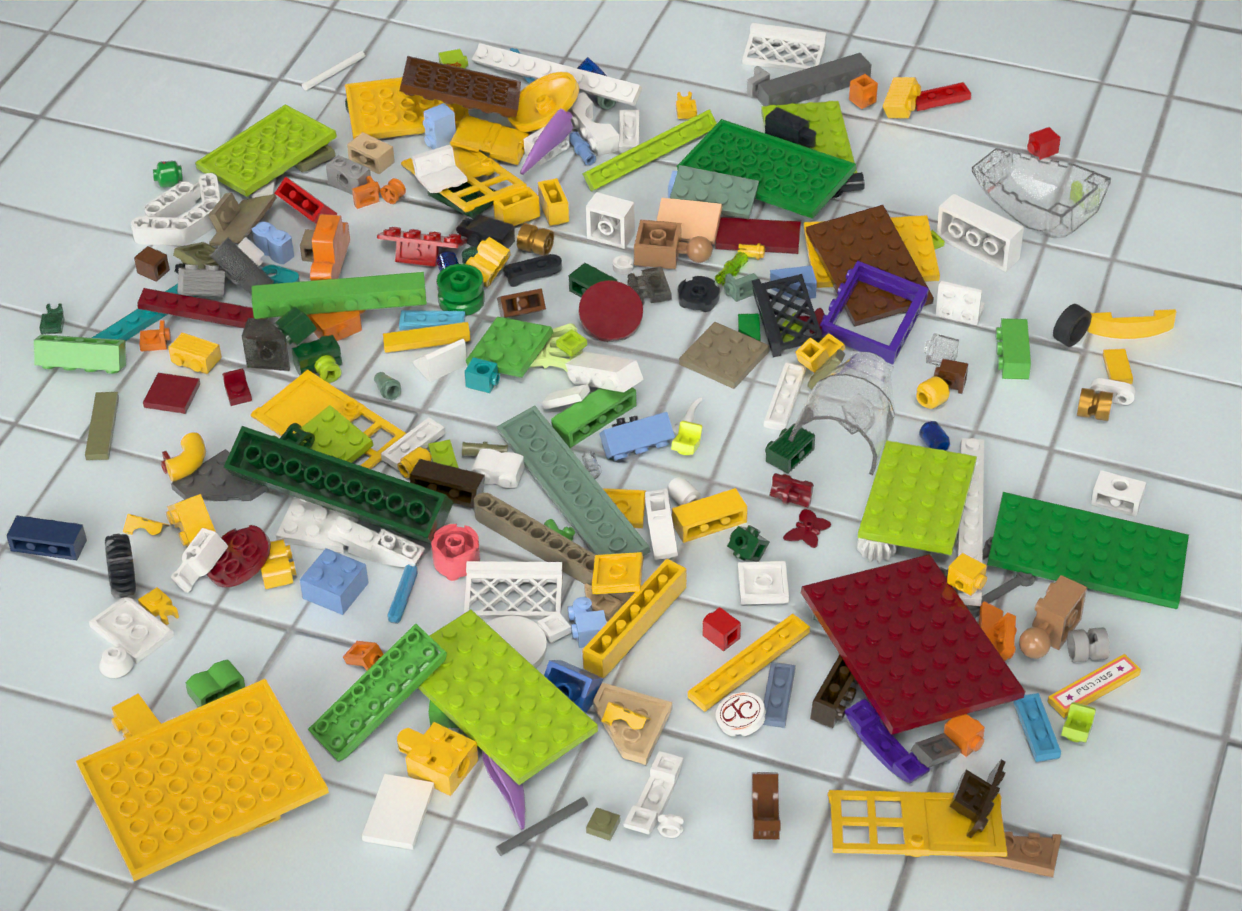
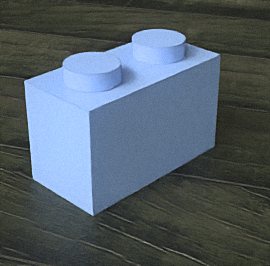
M444 103L424 111L423 125L426 133L424 139L428 147L436 149L450 145V141L456 131L454 112Z

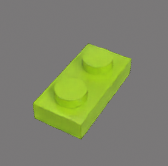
M450 439L428 444L432 462L459 468Z

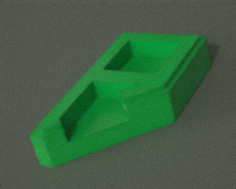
M759 313L738 314V332L761 342Z

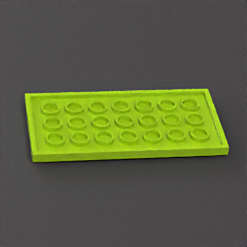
M470 609L429 635L447 653V657L418 689L470 739L476 741L477 745L518 785L598 732L597 723L473 610Z

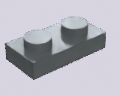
M942 733L916 742L911 751L917 756L919 762L929 768L956 758L961 749Z

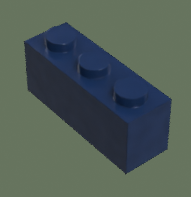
M16 515L6 535L12 552L76 561L87 541L83 524Z

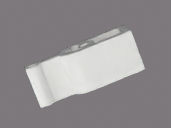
M202 528L183 553V563L172 574L171 578L184 592L188 593L192 590L196 580L206 575L213 568L228 545L216 532Z

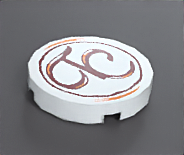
M735 693L725 698L718 705L716 721L722 732L729 736H736L735 734L746 736L757 731L763 725L766 708L761 698L753 693Z

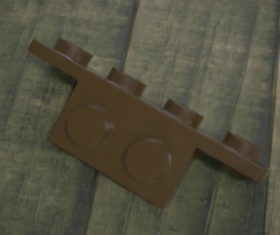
M1002 759L991 771L987 781L967 769L961 775L949 807L972 820L966 835L969 838H972L977 831L981 833L988 823L989 819L986 817L994 807V803L991 801L997 796L1000 790L998 785L1006 774L1003 771L1006 762Z

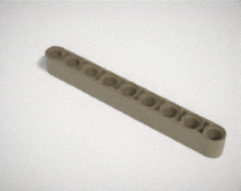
M479 493L474 497L475 518L479 523L546 562H562L564 573L583 584L587 583L592 586L595 554L490 493ZM635 592L608 594L623 601L624 605Z

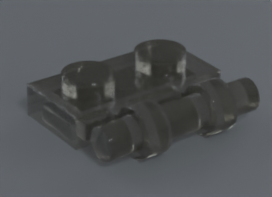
M662 267L641 270V276H635L634 273L628 274L627 285L639 295L642 305L645 304L644 299L649 298L651 303L672 300V293Z

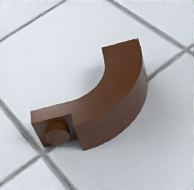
M752 772L753 839L780 840L781 820L779 818L778 772Z

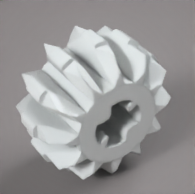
M860 538L857 541L858 551L861 552L862 558L868 557L869 562L877 560L880 564L882 559L889 561L890 557L896 553L897 545Z

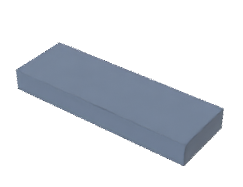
M771 662L763 702L766 708L763 725L785 728L796 665Z

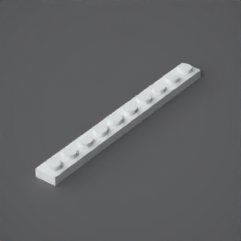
M479 43L472 58V61L476 64L528 78L532 77L536 80L551 73L567 72L572 74L578 82L579 91L633 106L636 105L643 89L638 84Z
M961 438L960 453L977 456V461L958 530V556L964 553L982 563L984 440ZM957 589V594L965 605L981 606L982 589H978L972 596Z

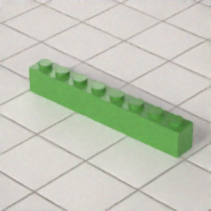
M424 272L252 286L254 319L282 317L294 306L307 315L427 305Z

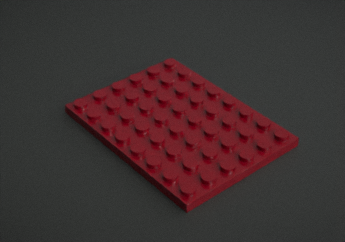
M930 554L804 585L801 588V594L891 735L1024 698L1026 691L951 585L947 584V578Z

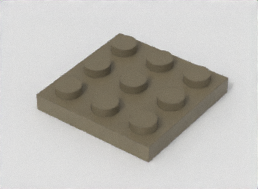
M714 322L679 358V365L735 389L769 353V345Z

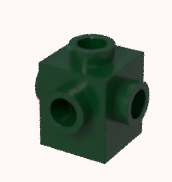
M748 525L747 528L738 526L731 533L727 547L734 551V556L743 561L747 559L759 562L770 541L760 536L761 531L751 525Z

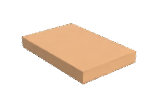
M661 198L657 221L681 223V241L689 242L693 237L703 236L711 244L715 245L722 205Z

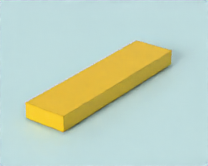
M468 322L383 333L385 353L446 345L464 339L465 342L471 341Z

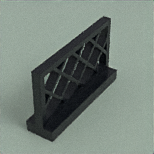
M802 274L761 283L760 279L752 280L753 295L773 357L781 356L782 350L802 346L810 337L816 342H820L823 339ZM800 283L797 290L789 288L790 284ZM777 288L779 291L776 295L768 293L767 289ZM784 292L792 295L789 301L780 298ZM797 297L805 300L802 306L793 303ZM776 302L785 305L781 311L772 308ZM789 307L797 310L794 316L786 314ZM802 313L811 316L807 322L798 319ZM781 318L790 321L786 327L778 324ZM794 323L803 326L799 332L791 329ZM807 329L816 332V335L809 337L803 334ZM786 334L795 337L792 341L783 342Z

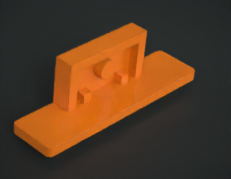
M984 601L980 606L979 625L1003 660L1006 661L1012 658L1016 650L1014 646L1017 632L1015 627L1016 616L1009 612L1003 616V610Z

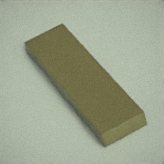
M118 392L95 393L85 451L86 460H109L119 400Z

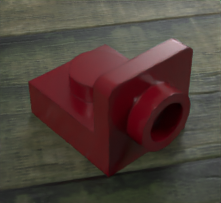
M243 368L222 374L230 406L252 401Z

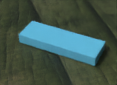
M401 310L399 329L412 330L465 322V311Z

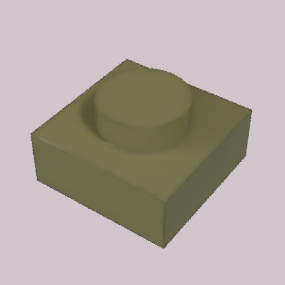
M596 807L586 826V833L611 841L620 823V815Z

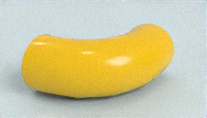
M192 432L186 434L181 440L183 452L176 457L165 460L167 472L172 482L191 475L202 465L206 456L204 440L199 433Z

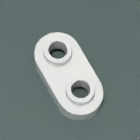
M1105 378L1093 380L1090 387L1097 394L1100 391L1113 393L1112 403L1120 405L1131 404L1136 394V390L1131 384Z

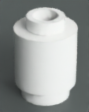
M680 477L674 478L667 487L670 497L679 505L699 500L701 497L700 492L686 479H681Z

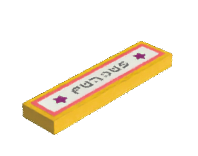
M1123 654L1048 696V703L1065 718L1068 716L1072 702L1088 705L1139 676L1141 669L1126 654Z

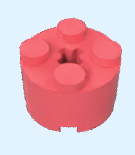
M449 524L435 532L431 543L435 569L451 581L467 576V561H480L479 538L476 531L466 525L463 528L457 527V524Z

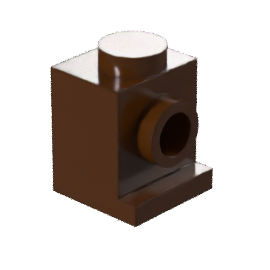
M942 359L940 367L936 366L934 376L943 379L948 384L949 389L958 390L959 394H963L969 363Z

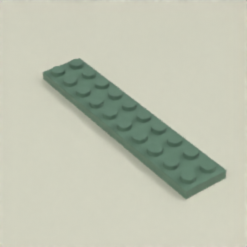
M535 405L496 426L498 433L513 452L524 457V465L593 554L642 552L643 556L650 553L649 545Z

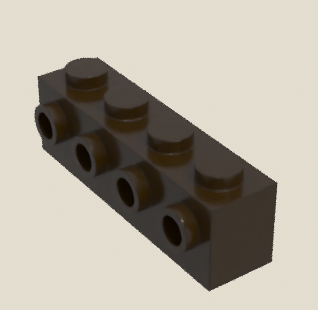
M840 654L813 700L810 716L811 720L830 728H834L838 720H843L845 710L847 709L846 705L848 702H853L857 693L856 687L859 685Z

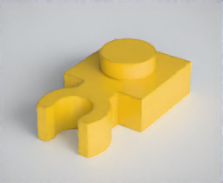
M680 92L677 93L676 112L678 119H689L697 116L695 99L692 100L691 92H688V96L685 97L681 96Z
M158 587L138 599L139 605L153 616L160 615L161 622L165 625L169 624L167 616L173 615L176 619L179 618L178 610L172 605V600Z

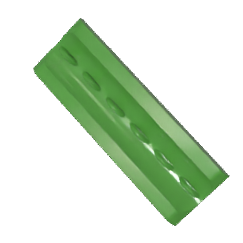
M415 623L308 730L337 761L346 759L446 660L447 653Z

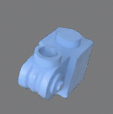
M587 597L577 598L572 606H568L569 621L574 620L575 624H571L573 639L577 638L579 648H583L606 624L604 610L592 611V602Z

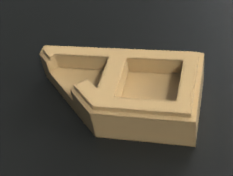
M586 583L584 585L585 595L592 602V611L604 610L605 619L609 621L623 606V601L609 594H592V586Z

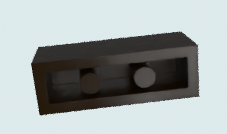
M423 459L418 460L410 474V483L445 494L453 503L474 508V497L484 491L485 474Z

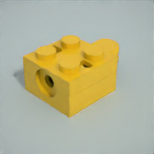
M433 722L424 735L411 728H405L397 736L398 750L407 754L408 776L417 780L434 782V789L449 796L454 793L478 762L476 741Z

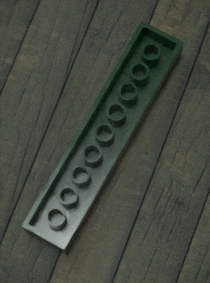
M241 426L223 467L233 476L429 544L432 543L435 532L445 525L453 506V502L445 494L245 426Z

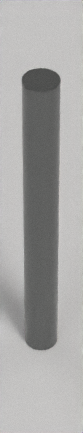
M584 797L576 800L496 846L498 854L502 856L587 807V800Z

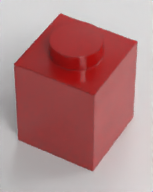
M1050 127L1030 133L1027 150L1038 160L1058 154L1061 137Z
M719 607L714 612L708 613L703 619V637L724 652L741 638V622Z

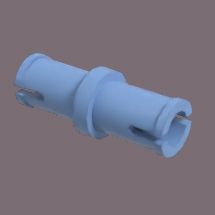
M571 132L569 134V141L573 145L575 153L581 156L586 165L595 163L596 156L590 150L588 142L582 139L579 132Z

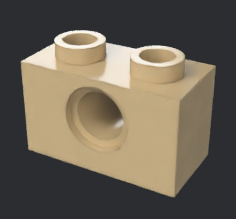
M361 133L347 144L349 160L368 167L377 174L382 173L395 162L393 146L365 133Z

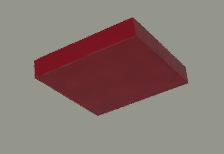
M158 372L143 400V406L149 409L186 414L200 386V379Z

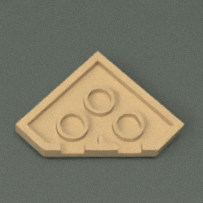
M602 683L593 700V707L600 720L603 718L608 702L616 703L652 719H646L643 728L636 730L632 729L627 721L622 719L613 720L612 725L602 722L622 758L647 765L672 711V702Z

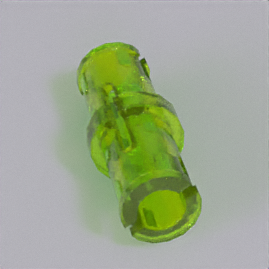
M738 252L715 275V281L719 285L722 283V286H724L726 275L730 273L732 276H736L740 272V268L748 262V256L744 252Z

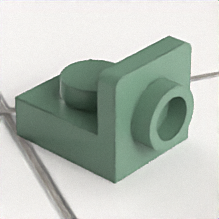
M729 273L726 275L724 284L725 292L736 302L754 296L752 280H756L758 277L755 273L735 280Z

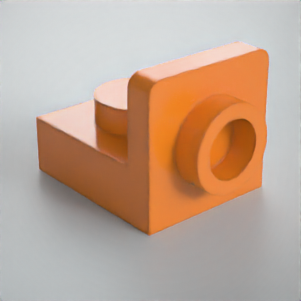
M371 176L366 177L367 184L352 188L353 201L357 209L379 202L381 189L379 183L375 182Z
M160 320V326L157 330L140 331L139 346L141 352L167 350V341L171 340L170 328H166L164 320Z
M356 641L345 653L343 659L346 664L364 666L367 671L384 654L375 642Z

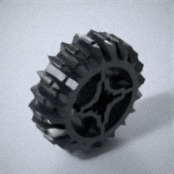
M120 533L106 536L105 552L111 594L114 598H125L134 595L136 592V582L129 536Z

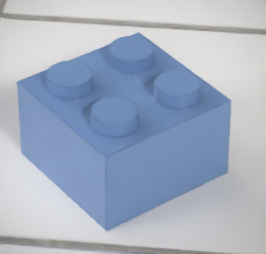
M327 548L300 578L303 599L341 615L348 610L369 584L366 564Z

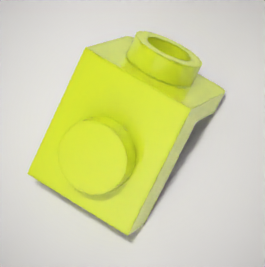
M682 420L678 435L672 441L671 450H676L682 455H693L700 446L703 426Z

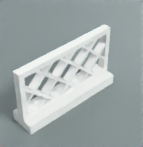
M752 23L742 64L801 71L813 67L804 64L811 60L815 63V66L820 65L823 51L825 52L826 33ZM753 42L762 43V44H760V45H758V46H755V45L753 44ZM771 45H780V47L774 49ZM766 47L770 50L765 54H762L760 51ZM790 47H795L799 49L792 51ZM809 49L817 50V52L812 54ZM786 50L789 54L782 57L779 52ZM804 52L807 57L800 59L797 55ZM753 53H756L759 56L755 59L748 58V56ZM773 55L777 58V60L775 61H769L767 59ZM791 58H794L796 62L791 64L787 63L786 61Z
M467 561L464 613L469 611L470 605L478 600L485 606L480 611H474L481 619H495L502 616L543 619L558 611L561 614L562 562ZM472 582H482L486 586L477 593L471 587ZM499 582H506L509 587L502 593L494 587ZM522 583H531L534 587L524 593L518 586ZM546 583H557V588L550 593L542 586ZM489 590L497 595L490 603L482 598ZM513 590L521 596L514 603L506 598ZM538 590L545 597L538 603H535L530 596ZM501 600L509 606L504 611H497L493 608ZM525 600L532 606L528 611H520L517 608ZM550 600L556 606V612L544 611L541 607Z

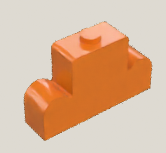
M320 214L312 237L314 262H312L310 270L311 281L339 278L350 243L348 222H342V216Z
M366 310L307 314V316L316 326L317 330L314 334L319 339L322 336L333 335L336 341H339L362 330L360 314Z

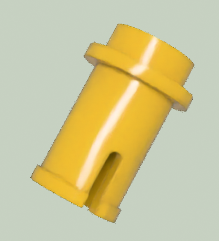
M760 243L757 245L739 244L738 257L757 258V260L764 258L765 246Z

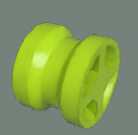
M330 355L320 357L314 365L315 370L320 374V378L328 383L336 381L341 375L340 367Z

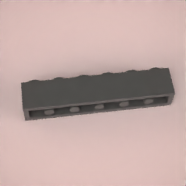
M856 53L758 83V100L763 106L799 103L850 87L851 80L864 74L871 78L872 65L861 53Z

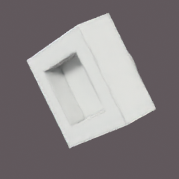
M559 611L538 621L539 627L543 630L550 643L571 633V626Z

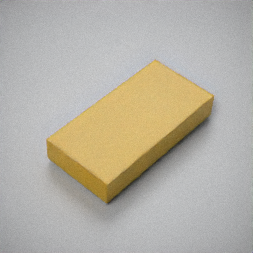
M1103 350L1102 356L1108 378L1133 384V375L1126 350Z

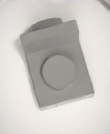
M759 66L754 67V76L747 79V95L754 98L758 96V83L770 80V73Z

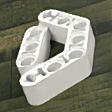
M212 173L203 174L199 177V182L194 185L190 182H180L147 203L144 207L146 216L137 217L131 221L134 241L138 244L185 246L213 229L214 226L208 214L221 199L217 176ZM201 198L202 203L194 207L196 205V200Z

